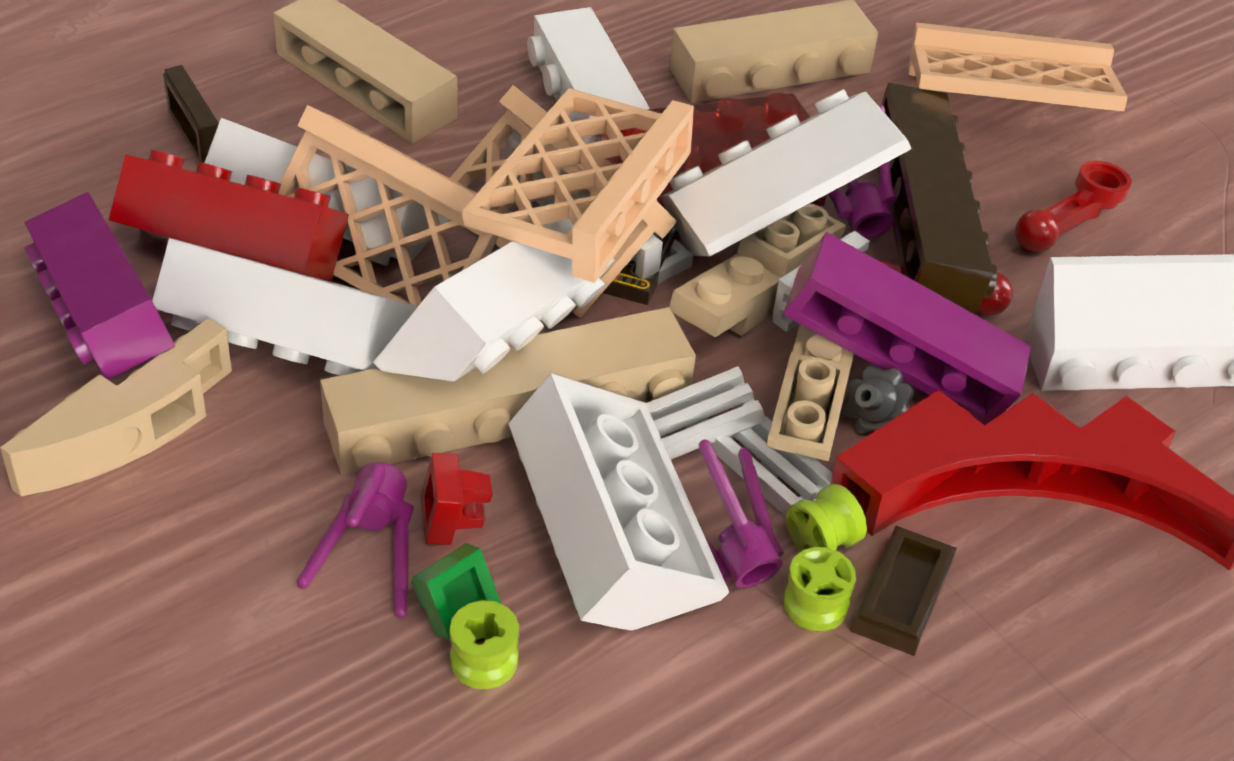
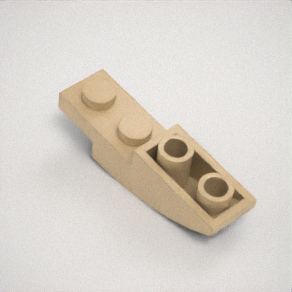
M809 203L743 238L740 241L737 254L675 289L672 293L669 307L674 314L714 337L728 329L742 336L773 312L779 279L802 265L826 232L840 239L846 225L828 216L827 211L822 207Z
M207 318L189 333L180 336L174 342L175 347L159 354L142 368L133 371L118 386L99 374L82 388L69 394L60 404L29 427L20 430L10 441L0 447L12 491L19 496H26L89 480L153 452L205 418L206 410L203 393L232 372L226 328Z
M800 324L793 352H791L766 447L829 461L854 353Z

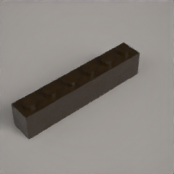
M888 82L881 105L885 108V114L907 138L912 148L890 160L891 183L897 200L889 207L893 216L892 226L901 274L977 315L983 298H990L994 292L997 281V267L995 264H991L989 257L988 233L982 230L979 218L980 202L974 199L972 172L966 168L964 160L965 145L959 141L957 133L958 118L952 114L947 93Z

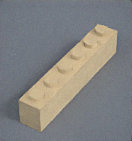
M666 307L537 334L518 351L511 344L508 345L511 348L510 351L486 373L482 374L475 367L456 381L384 372L379 368L321 379L323 423L340 473L345 475L358 472L361 467L372 462H382L390 465L432 456V452L443 453L513 437L508 423L550 373L641 402H651L692 385L696 354L671 308Z

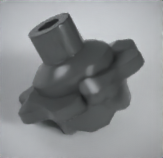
M869 366L863 372V380L853 379L849 382L850 399L844 412L848 418L856 420L855 429L858 433L867 434L874 432L909 409L908 406L914 395V389L911 385L902 383L903 375L901 371L895 368L881 371L873 366Z

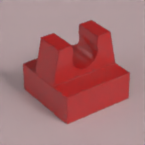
M432 452L421 492L426 544L451 545L456 530L483 527L485 521L483 503H490L493 495L491 477L489 474L460 469L458 454Z

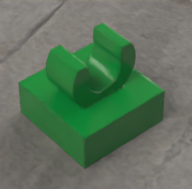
M468 543L458 547L412 577L413 588L421 607L427 613L434 633L447 640H450L451 620L459 609L469 603L481 600L495 601L501 604L481 548Z

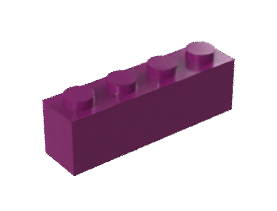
M89 192L24 222L34 241L25 246L24 249L37 271V275L51 300V304L83 365L95 359L104 377L109 380L175 347L150 296Z
M828 232L824 234L799 267L783 315L885 371L893 368L901 371L903 381L928 395L940 390L959 406L968 410L972 416L984 425L1004 413L1022 395L1031 346Z

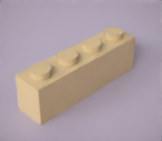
M297 0L273 12L277 55L411 144L418 142L458 118V83L456 75L339 1Z
M854 0L677 27L673 29L670 71L690 103L871 73L878 31Z

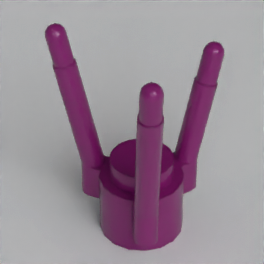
M879 104L878 106L885 113L884 106ZM890 161L878 167V187L871 182L858 183L857 179H854L847 183L849 189L845 196H843L839 188L828 193L834 203L838 217L847 219L851 232L856 231L866 239L877 238L885 234L892 227L893 216L889 206L896 202L897 197L891 183Z
M706 439L701 440L698 445L733 523L719 535V541L721 542L719 552L707 539L706 541L724 581L732 578L738 588L756 586L768 580L780 570L783 565L780 557L784 554V551L774 535L749 449L741 448L738 456L757 526L753 520L746 518L710 441Z
M382 462L368 463L360 468L351 493L345 495L337 516L299 575L296 582L299 588L304 589L309 586L347 525L352 528L358 525L364 529L376 531L385 528L391 523L394 525V614L399 618L407 614L409 522L414 507L403 500L407 489V479L400 470Z

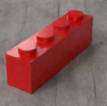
M152 149L148 160L125 154L108 218L109 221L296 273L332 281L349 214L328 208L330 196L298 187L296 188L294 198L280 195V183L248 174L245 184H238L230 181L233 172L231 170L198 162L196 172L182 169L184 158Z

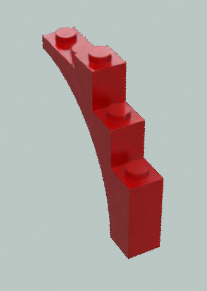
M937 390L836 456L830 484H839L847 488L856 498L866 518V532L871 536L908 516L951 502L999 496L1045 497L1091 505L1140 520L1200 550L1229 571L1234 568V495L1169 449L1176 431L1127 395L1080 428L1034 393H1031L984 425L972 416L968 410L959 406L940 390Z

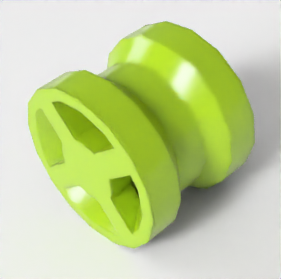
M839 484L826 486L816 494L814 501L800 500L792 504L786 511L787 530L799 552L812 547H828L836 550L840 545L851 547L863 540L866 535V518L860 504L847 488Z
M812 547L802 550L793 558L789 568V583L783 597L784 610L791 621L809 631L825 632L835 629L844 622L849 610L850 596L856 582L855 568L851 561L842 553L828 547ZM819 592H825L827 595H819Z
M481 600L462 607L452 618L450 625V641L452 644L450 665L453 674L461 683L472 688L487 690L500 687L509 681L516 672L519 657L517 646L520 626L516 615L508 607L495 601ZM486 638L484 644H475L477 639Z

